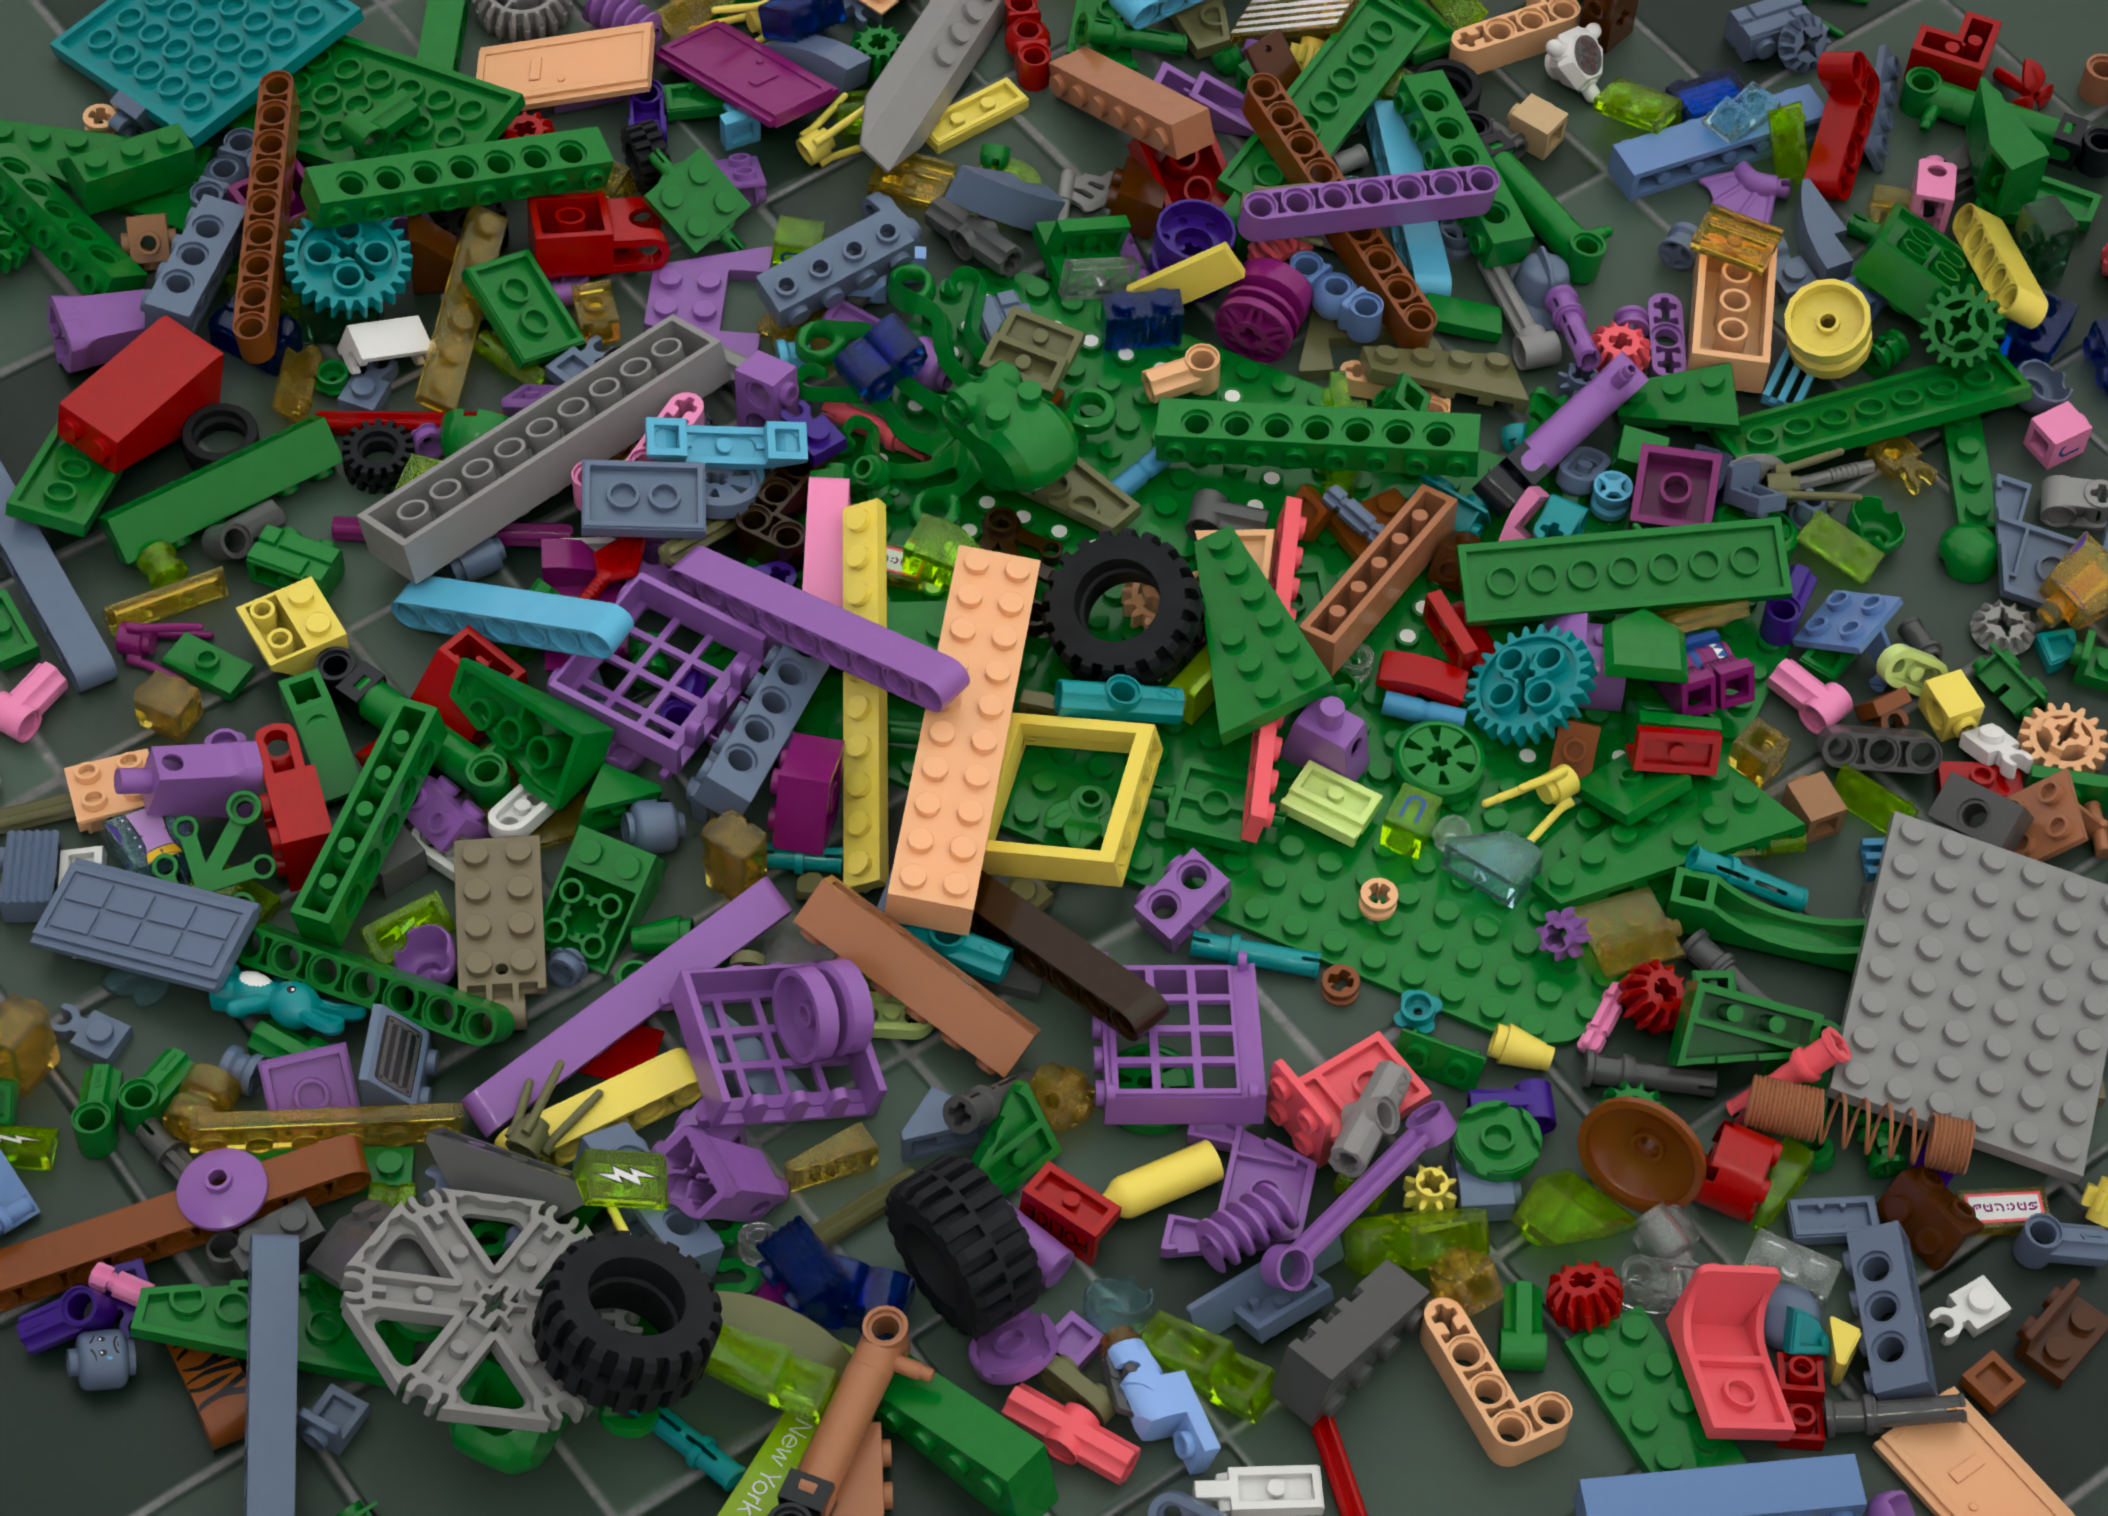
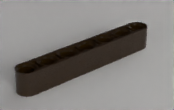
M981 870L970 927L971 931L979 936L1013 948L1014 961L1130 1041H1137L1169 1014V1008L1165 999L1153 986Z

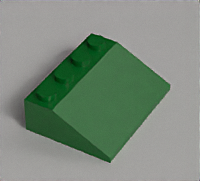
M1898 201L1885 217L1851 272L1856 276L1857 282L1863 288L1881 294L1887 299L1892 309L1900 314L1907 313L1918 321L1920 328L1924 332L1928 331V328L1920 324V318H1930L1931 314L1925 306L1927 303L1934 306L1940 303L1936 295L1937 293L1941 292L1947 298L1951 296V286H1956L1961 294L1965 293L1968 285H1972L1975 289V296L1984 290L1962 247ZM1965 304L1956 305L1949 310L1963 308ZM1984 312V317L1980 324L1981 329L1988 333L1989 320ZM2006 318L2007 322L1998 325V328L2005 330L2009 319ZM1939 323L1938 336L1943 339L1946 331L1945 327ZM1968 323L1966 325L1958 324L1955 329L1958 333L1961 331L1968 333L1971 327ZM1977 346L1963 348L1961 352L1971 351L1977 348Z

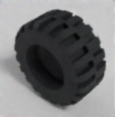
M1122 528L1120 535L1114 536L1111 530L1098 532L1099 539L1093 542H1089L1086 537L1076 543L1079 550L1073 555L1068 551L1065 552L1058 560L1062 565L1059 572L1051 570L1046 581L1051 591H1044L1042 594L1041 605L1046 612L1041 617L1043 627L1049 635L1048 640L1066 668L1072 674L1075 673L1081 681L1107 682L1110 677L1117 674L1129 675L1136 679L1140 685L1160 686L1158 680L1166 675L1172 680L1181 673L1178 665L1182 660L1190 663L1196 654L1192 643H1200L1205 631L1200 623L1204 621L1205 605L1201 600L1203 594L1184 558L1180 557L1177 549L1169 542L1161 544L1157 535L1147 531L1142 534L1141 538L1135 529ZM1137 582L1150 585L1157 590L1160 596L1157 614L1152 623L1139 635L1128 640L1111 642L1098 639L1090 633L1088 621L1091 610L1099 597L1112 587L1123 583Z
M960 1155L941 1156L895 1184L890 1189L885 1201V1215L889 1219L887 1222L888 1229L894 1237L895 1241L893 1243L897 1252L901 1254L905 1262L904 1266L915 1279L917 1287L923 1296H926L931 1302L933 1309L938 1314H941L945 1318V1322L952 1328L957 1327L959 1333L981 1337L1034 1305L1042 1291L1043 1284L1041 1279L1043 1276L1041 1268L1037 1264V1253L1030 1244V1237L1025 1227H1022L1018 1220V1214L1012 1205L1008 1204L1003 1197L1004 1193L997 1184L994 1185L989 1180V1175L982 1168H976L975 1163L970 1159L963 1158Z
M617 1230L613 1232L612 1236H607L605 1232L588 1236L586 1242L582 1239L573 1243L552 1264L534 1312L535 1317L532 1322V1335L536 1341L534 1347L541 1362L547 1361L545 1365L546 1371L554 1381L560 1379L564 1383L563 1389L570 1395L576 1397L579 1394L588 1399V1405L598 1409L601 1405L612 1407V1412L626 1414L629 1409H636L638 1414L655 1411L657 1405L664 1409L678 1403L679 1399L688 1396L696 1388L698 1381L702 1379L721 1332L723 1322L720 1315L722 1304L718 1293L714 1292L715 1285L708 1273H701L699 1271L701 1267L699 1262L690 1254L685 1257L679 1253L680 1249L677 1245L669 1241L666 1244L655 1241L654 1235L642 1233L640 1236L630 1235V1231ZM618 1308L630 1311L651 1323L659 1334L642 1336L626 1333L608 1324L595 1310Z

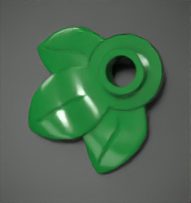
M1080 786L1072 792L1069 799L1055 802L1047 809L1043 828L1063 830L1064 839L1069 848L1087 849L1099 837L1104 840L1113 807H1111V797L1100 786ZM1085 801H1094L1096 803L1088 804Z

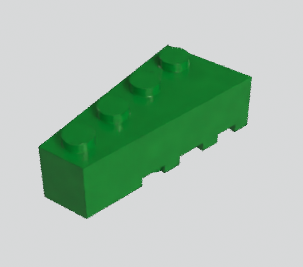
M911 1355L908 1356L909 1358H912V1359H914V1360H917L916 1358H914V1357L911 1356ZM935 1372L931 1382H925L920 1379L914 1380L894 1373L877 1408L876 1416L878 1420L890 1432H897L996 1516H1043L1059 1500L1046 1445L937 1372Z

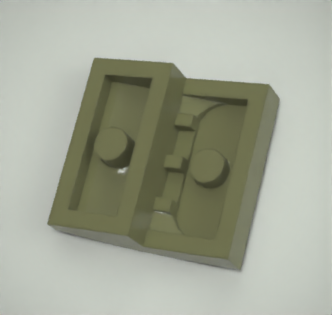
M1012 305L1000 331L994 332L979 362V368L986 370L999 360L1012 363L1019 370L1023 382L1027 380L1035 381L1040 384L1042 392L1053 395L1075 361L1085 341V332Z

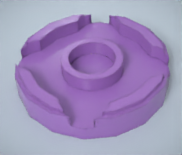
M1026 1309L985 1336L979 1337L977 1341L973 1338L969 1345L968 1358L979 1379L989 1384L1010 1385L1023 1382L1040 1373L1053 1360L1059 1349V1335L1047 1314L1041 1312V1315L1033 1314L1032 1309Z

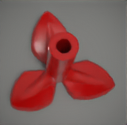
M2029 58L2024 59L2022 78L2002 66H1998L1992 74L1994 80L2021 95V97L2014 99L2011 103L2031 110L2033 109L2034 102H2036L2039 109L2044 108L2050 101L2054 91L2053 84L2047 83L2043 86L2046 78L2045 72L2039 63Z

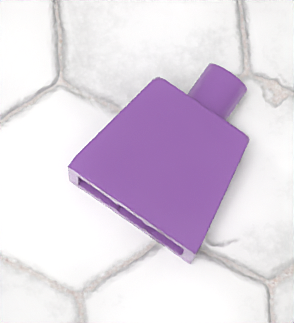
M1329 696L1317 699L1309 703L1295 720L1280 752V757L1302 769L1308 760H1311L1357 782L1370 762L1367 724L1362 718L1345 710V704L1340 698Z

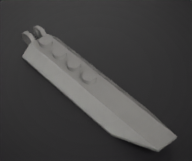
M930 0L865 96L859 147L886 173L923 146L1004 22L1005 0Z

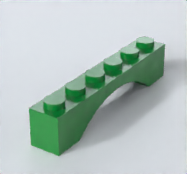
M1677 866L1668 895L1662 928L1693 935L1696 931L1705 928L1710 933V940L1854 973L1866 918L1834 919L1797 914L1754 899L1730 885L1719 875Z

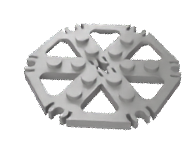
M440 1188L439 1193L434 1189L428 1191L425 1200L427 1207L419 1205L413 1196L407 1198L405 1207L402 1200L397 1204L345 1266L341 1289L353 1290L355 1292L344 1291L340 1303V1308H342L341 1315L394 1396H396L399 1389L406 1385L402 1402L408 1404L411 1398L417 1395L428 1399L423 1414L428 1417L436 1412L439 1405H443L439 1409L437 1421L547 1433L548 1428L553 1431L559 1430L563 1420L560 1412H565L576 1424L580 1422L583 1413L587 1418L595 1407L588 1405V1399L579 1394L576 1397L570 1395L563 1389L564 1383L560 1379L554 1381L546 1371L545 1365L547 1361L541 1362L534 1347L536 1341L532 1335V1322L542 1293L540 1288L545 1283L554 1261L560 1254L566 1252L567 1247L582 1239L586 1242L588 1236L593 1235L586 1223L583 1230L575 1234L579 1219L574 1216L568 1224H559L554 1220L559 1207L555 1205L548 1207L543 1216L541 1214L547 1201ZM474 1218L511 1223L516 1225L521 1230V1233L494 1266L463 1219ZM407 1238L416 1241L441 1277L378 1270L376 1265L396 1241ZM502 1298L499 1306L500 1309L489 1312L485 1319H483L486 1311L485 1307L496 1304ZM618 1308L595 1310L611 1326L626 1333L642 1335L643 1327L629 1325H638L641 1316ZM381 1320H391L445 1328L416 1364L403 1366L395 1360L376 1331L375 1324ZM491 1351L522 1396L524 1406L519 1409L472 1405L461 1398L459 1391Z

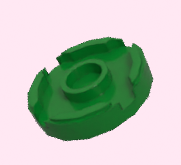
M1500 1100L1479 1102L1467 1108L1460 1116L1457 1129L1453 1134L1452 1145L1458 1162L1467 1172L1477 1178L1496 1183L1515 1181L1528 1174L1539 1160L1543 1140L1539 1124L1528 1111L1520 1106L1519 1110L1508 1106L1509 1102Z

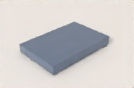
M582 459L581 536L705 539V463Z

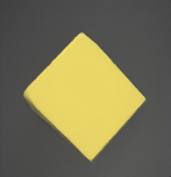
M1833 1316L1829 1317L1825 1330L1831 1344V1355H1826L1830 1383L1837 1386L1841 1384L1856 1354L1862 1333L1860 1328Z

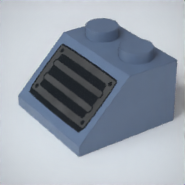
M374 1003L358 1077L366 1126L419 1130L422 1113H430L432 1088L427 1086L429 1076L437 1075L439 1050L432 1049L431 1036L428 1030L383 1004Z

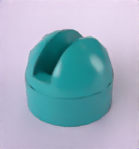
M1514 423L1501 429V443L1508 454L1526 438L1527 424Z

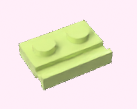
M1308 760L1289 788L1286 797L1280 801L1279 811L1287 812V816L1353 848L1360 834H1363L1382 806L1383 795Z

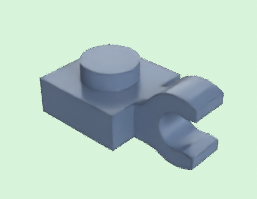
M1781 234L1766 238V243L1769 247L1778 248L1775 291L1782 302L1787 303L1801 287L1816 281L1817 278L1801 255L1790 258L1785 239Z

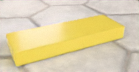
M1005 77L948 106L925 142L937 154H940L1028 109L1029 98L1008 77Z
M1225 241L1127 285L1125 293L1142 317L1150 320L1243 279L1246 270Z

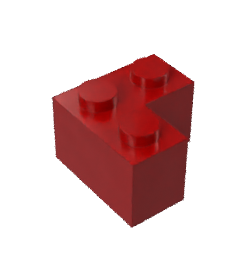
M1967 11L1958 35L1922 24L1912 46L1903 79L1905 80L1906 73L1910 69L1923 66L1938 72L1943 81L1976 91L1979 79L1984 77L1993 56L2003 22Z

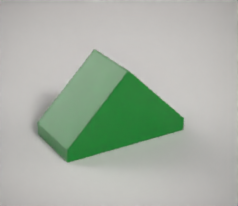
M603 762L584 802L575 831L577 832L579 825L595 831L621 826V815L623 812H628L632 803L640 800L660 799L662 789L659 784Z

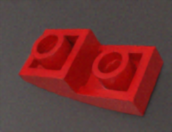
M1385 650L1381 655L1375 684L1386 690L1413 697L1421 693L1439 703L1458 707L1463 702L1469 672L1428 656Z
M1777 1352L1775 1356V1374L1796 1431L1789 1441H1776V1448L1822 1451L1825 1444L1822 1405L1825 1395L1823 1356Z

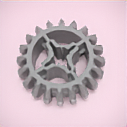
M473 0V10L476 12L479 26H483L488 35L496 34L499 41L510 38L511 42L514 43L518 40L527 41L545 38L546 34L556 36L558 28H566L567 19L571 18L573 0Z

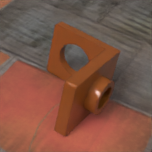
M1568 718L1566 719L1570 727L1568 730L1558 726L1549 771L1560 764H1566L1575 771L1580 780L1592 773L1601 725Z

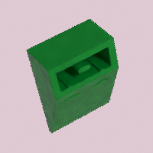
M1982 77L1979 79L1965 130L1975 194L1993 215L2001 218L2035 203L2050 153L2047 151L2045 144L2038 140L2028 129L2023 118L2016 114L2005 102L2001 92L1994 89L1989 81Z
M579 825L544 908L545 951L551 953L557 947L563 950L574 948L584 956L585 963L589 969L608 976L631 939L632 927H638L653 903L669 863L657 855Z

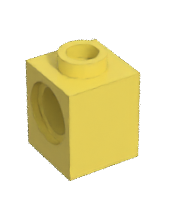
M1961 669L1925 680L1917 706L1941 742L1955 737L1960 738L1961 733L1978 728L1985 708L1984 703Z

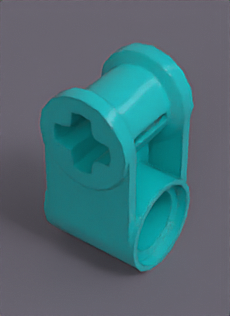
M1551 494L1540 518L1535 524L1533 536L1534 538L1582 534L1590 514V509L1556 494Z

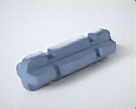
M1339 485L1331 486L1323 495L1322 503L1331 511L1337 510V516L1360 536L1366 535V541L1371 544L1386 526L1383 523L1377 524V518L1354 498L1348 499V493Z

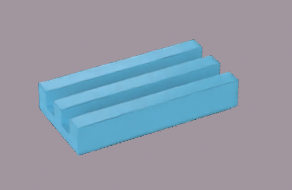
M1787 344L1760 403L1773 408L1789 404L1786 400L1801 371L1794 364L1778 398L1772 397L1789 360L1792 359L1788 353ZM1806 374L1793 402L1806 398L1815 377Z

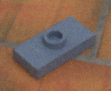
M1874 1195L1786 1199L1784 1205L1791 1246L1847 1243V1232L1880 1224Z

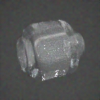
M1663 1201L1634 1221L1638 1228L1633 1233V1240L1653 1268L1659 1269L1670 1264L1672 1269L1676 1271L1696 1257L1692 1248L1698 1244L1700 1234L1680 1206L1670 1205L1667 1207Z

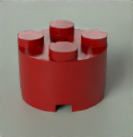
M1723 1119L1711 1140L1715 1143L1712 1145L1708 1155L1705 1154L1707 1165L1706 1178L1693 1202L1739 1221L1750 1223L1758 1204L1762 1205L1767 1197L1772 1180L1766 1177L1770 1167L1774 1168L1776 1166L1784 1144L1772 1137Z

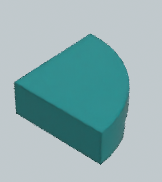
M2074 627L2035 634L2033 644L2047 674L2060 670L2069 662L2076 642Z
M1787 1306L1782 1351L1788 1354L1831 1355L1829 1336L1824 1332L1819 1321L1807 1311Z

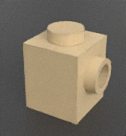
M1531 93L1521 104L1516 103L1511 108L1506 122L1509 123L1508 129L1514 133L1520 132L1525 136V140L1528 142L1527 152L1544 160L1564 140L1569 114Z

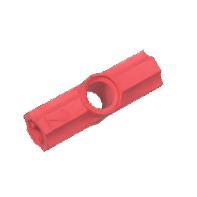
M1023 1382L1014 1387L1001 1411L1003 1417L1046 1445L1047 1453L1057 1461L1067 1465H1074L1078 1462L1119 1486L1130 1477L1140 1457V1447L1100 1426L1097 1417L1084 1406L1073 1402L1066 1403L1064 1406Z

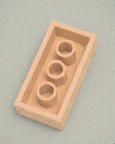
M1701 238L1693 273L1686 371L1731 363L1736 391L1763 393L1771 357L1778 248Z

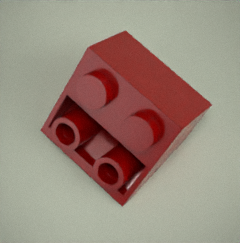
M467 625L438 648L412 694L411 700L438 707L444 724L475 745L487 734L484 731H477L449 696L461 658L467 657L527 685L528 679L527 671L474 628Z

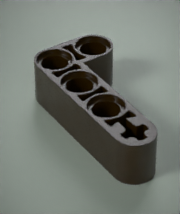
M839 453L815 467L807 461V463L777 467L770 472L759 485L760 489L756 496V502L751 503L748 506L749 509L740 516L739 513L736 514L738 548L744 555L762 564L774 561L787 562L793 566L796 573L804 568L806 530L796 520L807 508L810 471L826 469V465L830 463H840Z

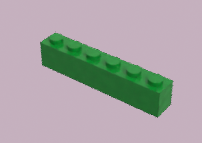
M312 415L98 516L97 519L116 560L125 564L131 563L133 567H136L154 559L155 551L167 545L169 549L183 546L192 540L190 534L203 528L206 530L215 524H222L227 521L226 517L239 511L243 513L276 494L277 498L294 493L299 489V482L310 477L313 481L333 474L335 472L333 466L344 462V459L326 418Z

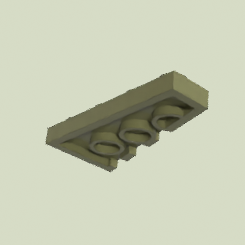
M1380 345L1378 347L1362 346L1359 361L1368 382L1395 386L1398 375L1405 372L1420 387H1429L1432 391L1438 393V396L1454 399L1456 393L1477 397V404L1493 407L1495 401L1512 404V411L1526 413L1530 401L1510 355L1498 352L1484 354L1469 353L1463 350L1437 351L1423 347L1405 349Z
M1078 457L1077 464L1067 475L1049 487L1032 494L1019 493L1099 532L1111 530L1114 536L1141 515V505L1080 457Z

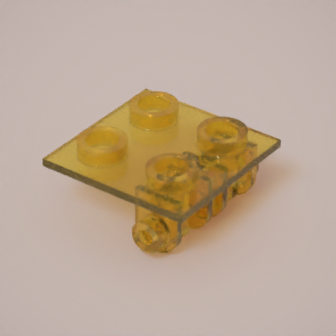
M1650 886L1574 907V916L1581 919L1589 918L1586 926L1588 934L1593 937V940L1587 943L1606 979L1628 973L1629 969L1638 963H1648L1659 959L1662 963L1685 955L1676 938L1682 935V927L1679 920H1671L1669 917H1665Z

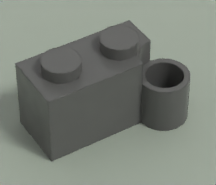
M305 1196L238 1229L239 1236L231 1231L215 1233L206 1243V1253L211 1272L216 1278L221 1280L248 1279L251 1233L299 1235L300 1273L308 1269L306 1261L324 1239L326 1232ZM224 1253H231V1257L218 1258Z

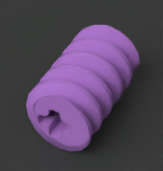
M588 0L583 9L582 18L584 21L591 23L596 29L653 21L655 26L654 52L661 43L663 36L660 29L662 24L661 15L658 12H651L647 5H640L639 0Z
M1262 1182L1254 1188V1192L1248 1191L1240 1196L1239 1201L1233 1200L1228 1203L1225 1210L1219 1209L1211 1214L1210 1219L1204 1218L1197 1222L1195 1228L1196 1238L1208 1263L1218 1272L1225 1273L1226 1266L1223 1258H1226L1230 1264L1236 1266L1241 1263L1238 1249L1246 1256L1251 1257L1255 1254V1246L1252 1240H1255L1259 1246L1265 1248L1270 1245L1267 1231L1279 1239L1284 1236V1228L1281 1222L1289 1229L1294 1230L1299 1227V1221L1286 1197L1271 1184Z

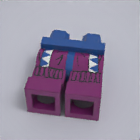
M1697 629L1683 632L1686 640L1688 683L1648 680V683L1654 689H1657L1676 714L1701 716L1715 712L1716 705L1722 710L1755 700L1754 664L1747 658L1738 660L1727 643L1724 641L1720 642V635L1716 630L1701 633ZM1726 689H1734L1738 693L1726 695ZM1688 699H1695L1701 703L1688 705Z

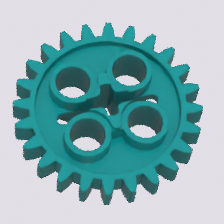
M301 218V230L292 228L291 240L285 241L283 268H285L286 281L291 282L292 293H302L303 305L315 301L316 313L321 312L325 307L330 308L331 318H335L339 310L345 311L348 320H351L353 311L359 310L364 318H368V308L370 307L382 313L383 300L394 305L396 303V293L404 294L406 282L411 281V268H413V254H410L411 243L404 240L403 228L394 230L393 218L386 219L383 222L381 220L377 222L367 221L336 228L326 227L315 229L312 221ZM351 283V284H354V285H349V286H348V285H343V284Z
M1540 624L1534 634L1525 626L1521 637L1518 638L1509 632L1507 636L1508 643L1505 645L1497 641L1493 643L1496 650L1493 655L1489 653L1481 654L1486 662L1484 666L1476 665L1472 667L1473 672L1478 678L1467 680V685L1471 692L1465 694V698L1470 704L1467 710L1480 731L1486 732L1492 741L1499 738L1503 745L1507 746L1514 739L1517 745L1522 747L1527 737H1530L1534 744L1537 745L1539 744L1541 734L1545 732L1551 739L1555 738L1554 728L1557 726L1568 730L1570 727L1566 719L1570 716L1581 718L1582 714L1577 707L1579 705L1591 704V700L1586 692L1594 691L1597 688L1592 678L1598 675L1597 670L1593 666L1595 659L1581 638H1576L1570 629L1563 633L1558 625H1555L1548 632L1544 624Z

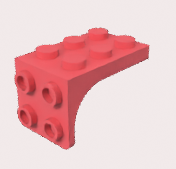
M1378 1031L1300 1077H1297L1283 1059L1280 1058L1273 1062L1266 1111L1274 1124L1277 1126L1282 1125L1289 1133L1298 1153L1316 1162L1317 1168L1320 1169L1329 1163L1328 1158L1331 1155V1148L1342 1130L1341 1112L1343 1107L1347 1103L1358 1101L1379 1062L1392 1060L1398 1065L1405 1066L1413 1077L1409 1084L1410 1088L1399 1107L1400 1120L1410 1115L1420 1106L1431 1102L1432 1092L1382 1033Z
M1717 1263L1701 1265L1694 1272L1665 1320L1707 1439L1789 1441L1796 1431L1770 1361L1764 1336L1767 1304L1771 1294L1781 1280V1275L1776 1267L1722 1265Z

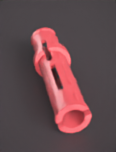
M824 402L821 410L828 413L822 412L821 414H824L832 423L842 426L853 415H862L872 420L878 426L880 443L884 444L886 450L893 453L895 450H898L922 462L931 459L928 454L915 450L901 442L892 433L884 418L845 402ZM855 428L852 430L867 437V432L864 429Z

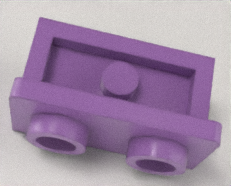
M427 775L406 818L439 851L448 852L454 844L453 840H457L460 835L470 839L491 837L488 831V824L483 820L486 813L470 800L466 799L463 801L458 796L461 791L458 785L444 775H440L438 779Z

